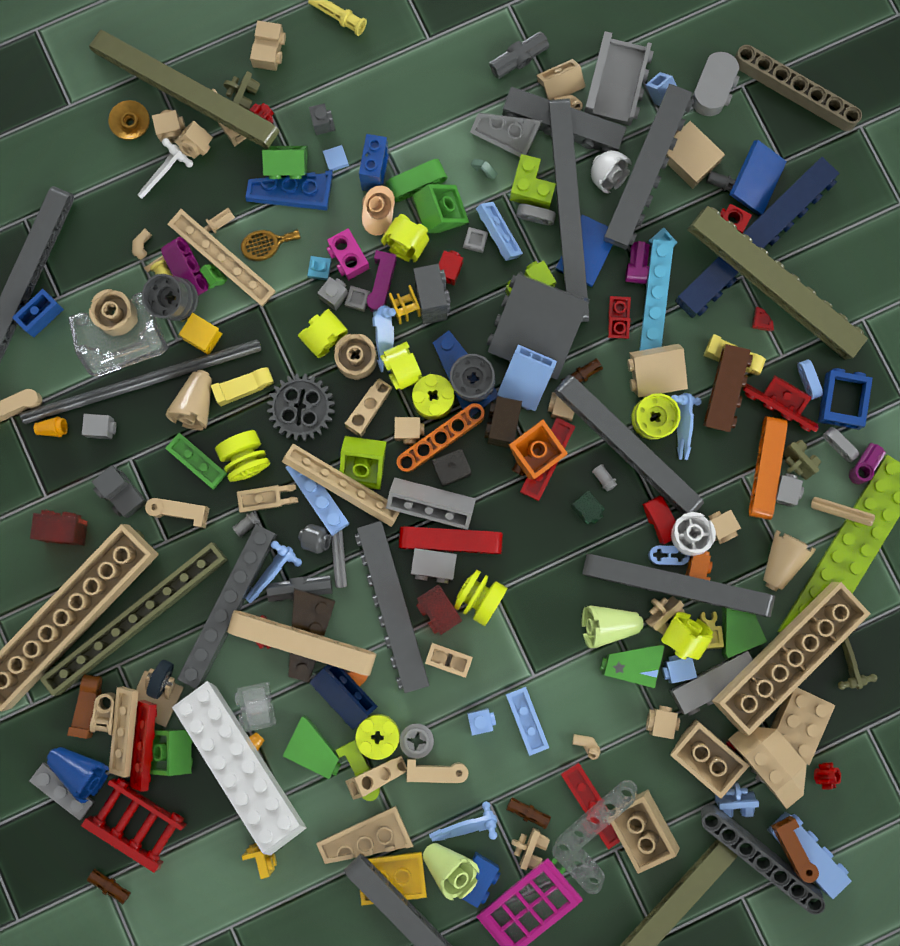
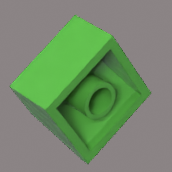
M270 146L269 149L264 148L262 150L263 176H269V179H281V175H289L290 179H301L302 175L307 173L308 146Z
M428 184L412 195L422 225L428 229L427 233H441L469 223L456 185Z
M186 729L154 730L155 738L152 747L153 759L151 761L150 774L164 776L192 774V739Z

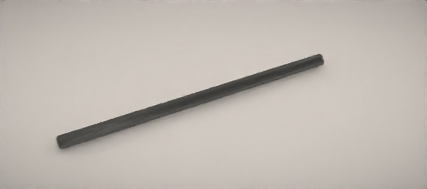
M253 340L21 412L20 418L24 424L31 423L262 350L259 340Z

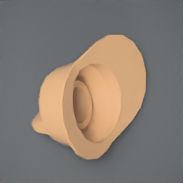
M383 185L371 188L362 200V224L369 234L375 236L384 234L393 219L395 197L393 192Z

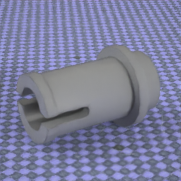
M603 464L592 471L602 484V489H605L607 492L617 485L615 482L616 478H612Z
M253 511L250 514L247 513L243 520L232 527L239 537H243L245 533L260 522V519Z

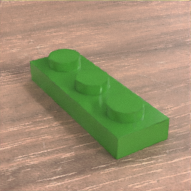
M180 433L165 448L213 490L227 475L224 470Z

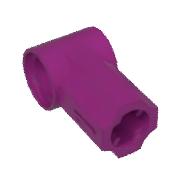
M637 241L634 242L633 246L631 245L625 282L647 283L650 244Z
M868 444L856 465L849 472V478L854 484H863L873 478L874 471L886 454L884 448L878 444ZM859 469H861L862 471H864V473H865V477H864V478H862V477L859 476V474H858V470H859Z

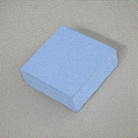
M342 145L323 151L329 171L349 166Z

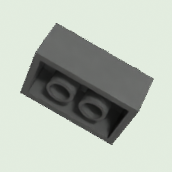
M439 264L414 268L415 289L423 325L447 320L451 301L449 291L446 290L444 270H440Z

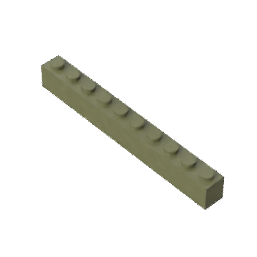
M707 206L699 213L687 229L690 233L844 360L855 357L868 339L862 329L850 324L845 315L837 313L832 309V305L828 301L821 300L816 296V292L812 288L804 286L798 276L787 272L781 262L774 261L768 256L769 253L765 249L757 247L752 243L753 240L748 235L740 233L734 223L723 219L717 209Z
M211 542L41 677V682L52 696L61 695L228 561L227 557L215 543Z

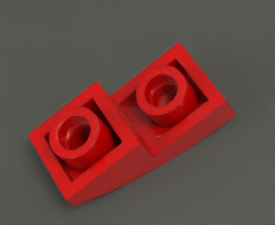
M609 296L608 338L629 339L631 297Z
M659 495L644 503L643 507L648 522L654 525L659 542L666 544L672 541L671 532L676 521L667 503Z

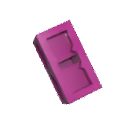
M349 228L327 239L329 247L326 249L332 259L336 258L339 263L336 267L341 276L345 275L350 280L370 269L367 259ZM340 243H345L347 245V247L344 250H338L336 248L337 245ZM351 260L357 262L356 266L353 268H349L346 266V264Z

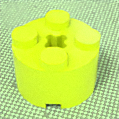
M400 214L394 218L383 235L381 242L384 246L387 243L391 247L389 251L395 254L396 257L407 262L410 259L416 262L429 242L428 229L422 224L413 223L406 215Z
M327 309L321 316L317 314L308 322L310 326L303 329L298 334V337L317 358H321L330 352L329 349L334 345L336 346L337 342L347 335L348 331L342 322Z
M407 342L384 351V354L380 356L387 371L391 370L392 372L389 374V378L396 390L409 387L422 378L419 366L413 353H410L408 349L410 347Z
M428 374L422 377L415 384L412 392L415 410L420 416L428 420L441 419L447 416L454 405V390L451 383L439 375ZM437 394L438 400L433 399L430 401L429 395Z
M677 612L661 641L673 648L675 655L685 660L689 657L699 660L713 638V631L700 619L697 618L695 622L690 619V614Z
M383 714L367 717L359 725L356 732V744L359 751L364 756L374 760L384 759L392 755L400 740V731L397 724L389 716ZM377 731H380V735L384 736V739H381L379 742H376V739L372 737Z

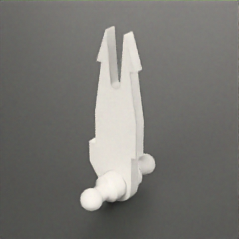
M167 138L162 140V144L169 149L171 154L140 190L138 196L141 199L164 176L176 160L184 162L189 168L193 166V161L188 159L180 151L179 147L176 144H172Z

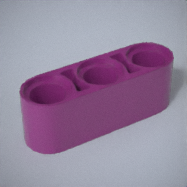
M177 237L162 247V255L173 276L189 280L195 286L198 296L208 290L207 280L200 272V267L184 238Z

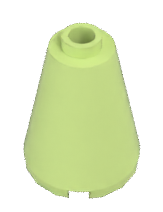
M590 605L585 607L582 613V627L586 626L587 632L583 634L588 648H598L639 634L644 625L642 617L637 612Z
M432 843L426 847L423 853V860L441 893L449 900H454L453 898L456 897L462 899L467 896L477 884L478 865L472 859L438 843Z

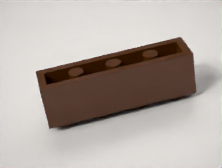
M723 344L703 426L730 432L731 428H735L737 416H734L736 408H740L742 396H740L741 387L745 388L748 378L745 375L746 367L751 366L753 355H750V349Z

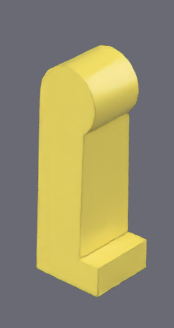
M713 334L709 339L703 356L719 362L723 344H733ZM750 352V355H753L750 367H746L745 372L760 375L766 359L761 355Z
M265 367L232 380L210 386L217 403L223 406L272 385L274 380L269 368Z

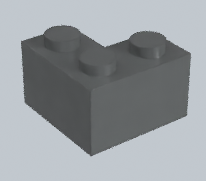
M112 465L91 481L95 485V488H93L95 493L101 499L110 500L114 505L112 509L119 517L129 518L147 503L146 499L124 472Z

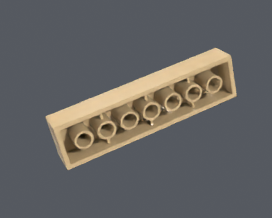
M831 582L712 702L741 733L750 735L870 615V612L842 582Z

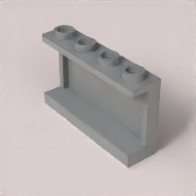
M605 31L584 112L608 121L631 126L633 119L637 120L640 107L636 106L638 100L642 101L644 88H641L642 81H647L649 70L646 69V65L651 63L654 51L650 50L652 43L648 42L647 46L644 47L611 39L612 33Z

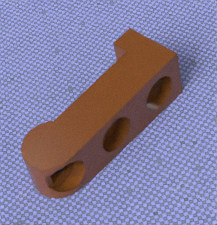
M87 674L83 676L72 725L69 727L67 736L85 739L93 736V733L90 732V722L93 716L95 699L101 695L102 677Z
M788 816L771 825L797 876L807 883L816 881L819 871L816 865L810 862L794 831L799 828L796 819Z

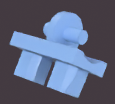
M738 782L734 783L732 789H729L722 799L715 794V801L719 809L731 818L733 817V809H740V813L744 817H753L755 807H759V801L755 798L754 792H748L747 788H740Z

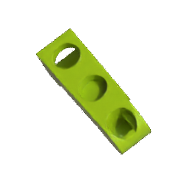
M356 739L335 750L339 758L344 755L346 756L355 776L371 769L365 756L359 751ZM380 787L362 798L366 801H374L380 793Z

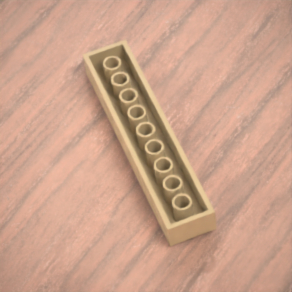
M121 524L0 650L1 712L12 709L159 555L130 525Z

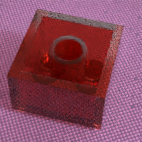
M41 510V514L33 513L30 539L48 543L85 546L88 521L81 519L82 515L62 512V516H60L61 513L49 510Z
M439 584L417 598L419 603L416 606L423 616L427 614L431 621L428 624L434 634L439 632L442 635L462 622V619Z

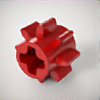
M255 103L249 109V111L271 123L274 122L272 120L274 112L265 103L261 105Z
M833 762L819 764V768L814 770V780L816 784H822V790H832L836 788V784H840L841 772L839 768H833Z

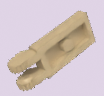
M275 485L238 491L239 512L246 513L298 503L297 497L281 499L280 492L296 490V485Z

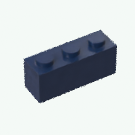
M328 664L309 682L352 730L378 707L342 668Z

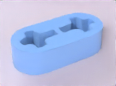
M809 359L799 362L797 368L806 393L811 396V400L821 397L823 395L822 387L812 362Z
M655 546L651 548L648 554L649 560L655 565L681 566L690 559L689 555H685L681 562H678V558H671V554L678 553L675 546ZM657 549H659L660 553L667 554V557L660 558V561H657V557H653V553H656Z

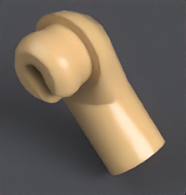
M573 95L553 98V100L570 98L571 108L580 111L583 108V103Z
M146 229L132 242V253L140 260L146 257L147 252L143 249L144 244L152 236Z
M573 735L572 745L583 746L588 757L592 760L599 758L600 747L593 737Z

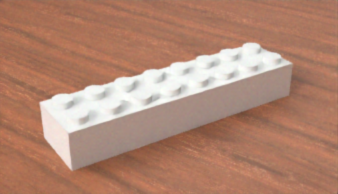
M208 681L172 707L263 854L272 855L307 828L215 685Z

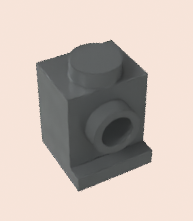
M325 103L309 107L316 135L335 131L331 110H326Z

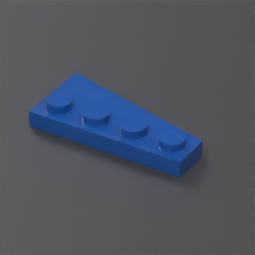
M333 170L325 171L326 173L315 174V172L307 173L301 179H290L289 175L281 179H269V177L249 179L245 197L246 201L328 211Z
M447 331L433 342V346L450 382V371L453 364L458 358L468 353L452 333ZM473 375L472 378H468L471 384H474L475 381H479L476 375ZM494 388L493 392L480 402L463 400L456 392L455 395L462 410L473 403L480 404L484 409L497 399L498 391ZM477 408L472 409L470 417L475 416L480 410Z

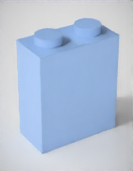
M518 345L497 395L503 398L522 401V408L536 411L557 361Z

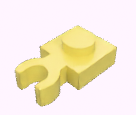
M716 611L711 613L712 620H707L705 612H702L700 620L706 623L713 631V638L707 649L724 648L722 626H715L718 618Z

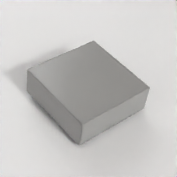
M468 227L463 248L483 253L488 232Z
M350 286L344 304L345 307L365 312L367 297L371 292Z

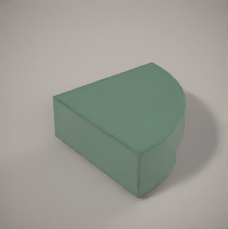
M474 159L471 162V166L476 171L481 169L487 178L495 179L498 174L486 160Z

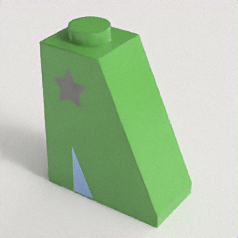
M655 645L607 654L606 658H602L600 670H603L602 675L655 688L665 646Z

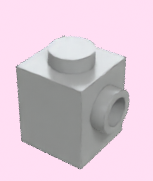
M329 277L317 294L321 301L337 311L346 299L348 292L344 282L338 278L334 280Z
M785 473L784 476H780L776 503L789 507L796 506L804 493L803 481L797 479V476Z

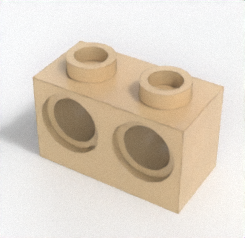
M432 643L425 664L466 678L473 657Z

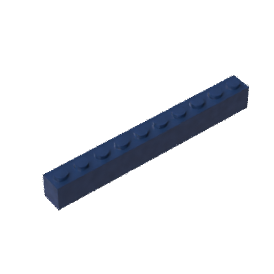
M821 157L743 234L748 235L753 240L752 243L757 247L764 249L768 244L773 246L781 238L779 234L783 230L787 232L795 224L793 220L797 216L802 218L808 212L807 206L811 202L815 205L823 197L821 193L825 189L829 191L837 183L835 179L840 173ZM719 256L677 297L675 302L692 319L697 314L701 316L709 308L707 304L711 300L716 302L723 295L721 290L725 286L730 288L738 280L736 276L739 272Z

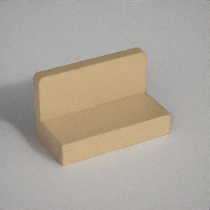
M573 59L536 75L538 83L545 89L548 100L569 95L585 88L581 67Z

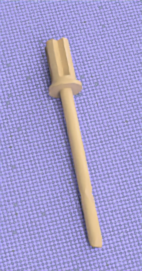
M226 208L212 219H206L208 225L204 229L207 232L213 230L216 234V230L235 217L230 209ZM163 255L144 267L147 273L151 271L150 267L154 263L165 260Z

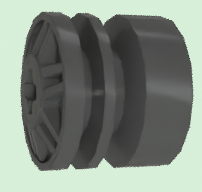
M156 274L149 278L143 287L142 303L145 310L151 316L160 319L182 321L189 318L195 312L198 304V292L195 286L187 279L168 274Z
M466 354L458 358L453 364L450 371V382L460 398L469 402H480L493 392L495 372L491 363L484 356ZM473 375H476L479 381H475L474 384H471L468 378H472Z

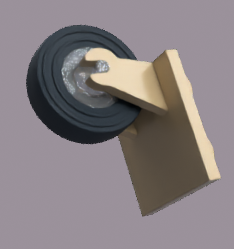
M162 660L155 670L152 668L149 671L145 670L136 688L139 691L138 701L146 700L157 704L155 723L167 727L174 712L172 707L178 703L184 689L183 686L174 682L175 678L171 677L174 664L167 660Z

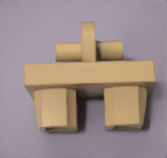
M674 596L668 600L664 597L661 601L654 598L651 600L654 607L649 611L651 616L645 622L649 627L664 635L669 626L667 621L671 617L674 618L677 612L685 613L682 608L684 604Z
M534 827L527 844H525L527 835L522 833L519 841L512 839L511 842L512 845L516 846L514 855L520 857L522 849L524 850L519 863L520 868L527 870V868L534 869L542 862L543 859L534 855L533 851L535 847L546 851L550 841L548 837L540 833L539 829Z

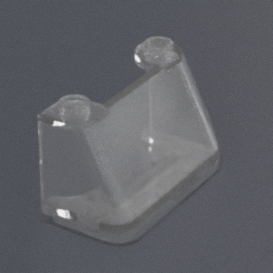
M142 292L135 294L131 298L132 303L137 309L138 322L124 335L111 336L106 334L92 322L90 315L87 313H79L68 317L76 355L90 375H104L161 355L167 350L168 346L159 318L151 316L145 310L142 303Z

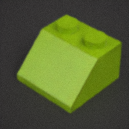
M345 436L341 449L340 472L367 488L380 490L387 442Z

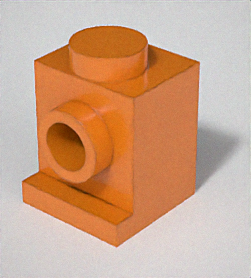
M706 551L700 555L690 556L686 575L710 581V578L707 577V574L711 573L713 562L710 561V552Z

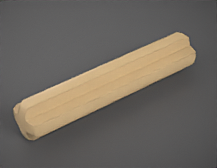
M814 497L811 502V508L864 525L872 526L875 520L874 514L819 497Z

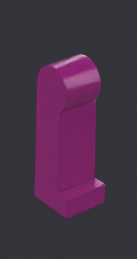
M378 250L375 252L374 260L379 266L373 291L367 297V305L371 312H375L380 306L386 305L397 262L395 254Z

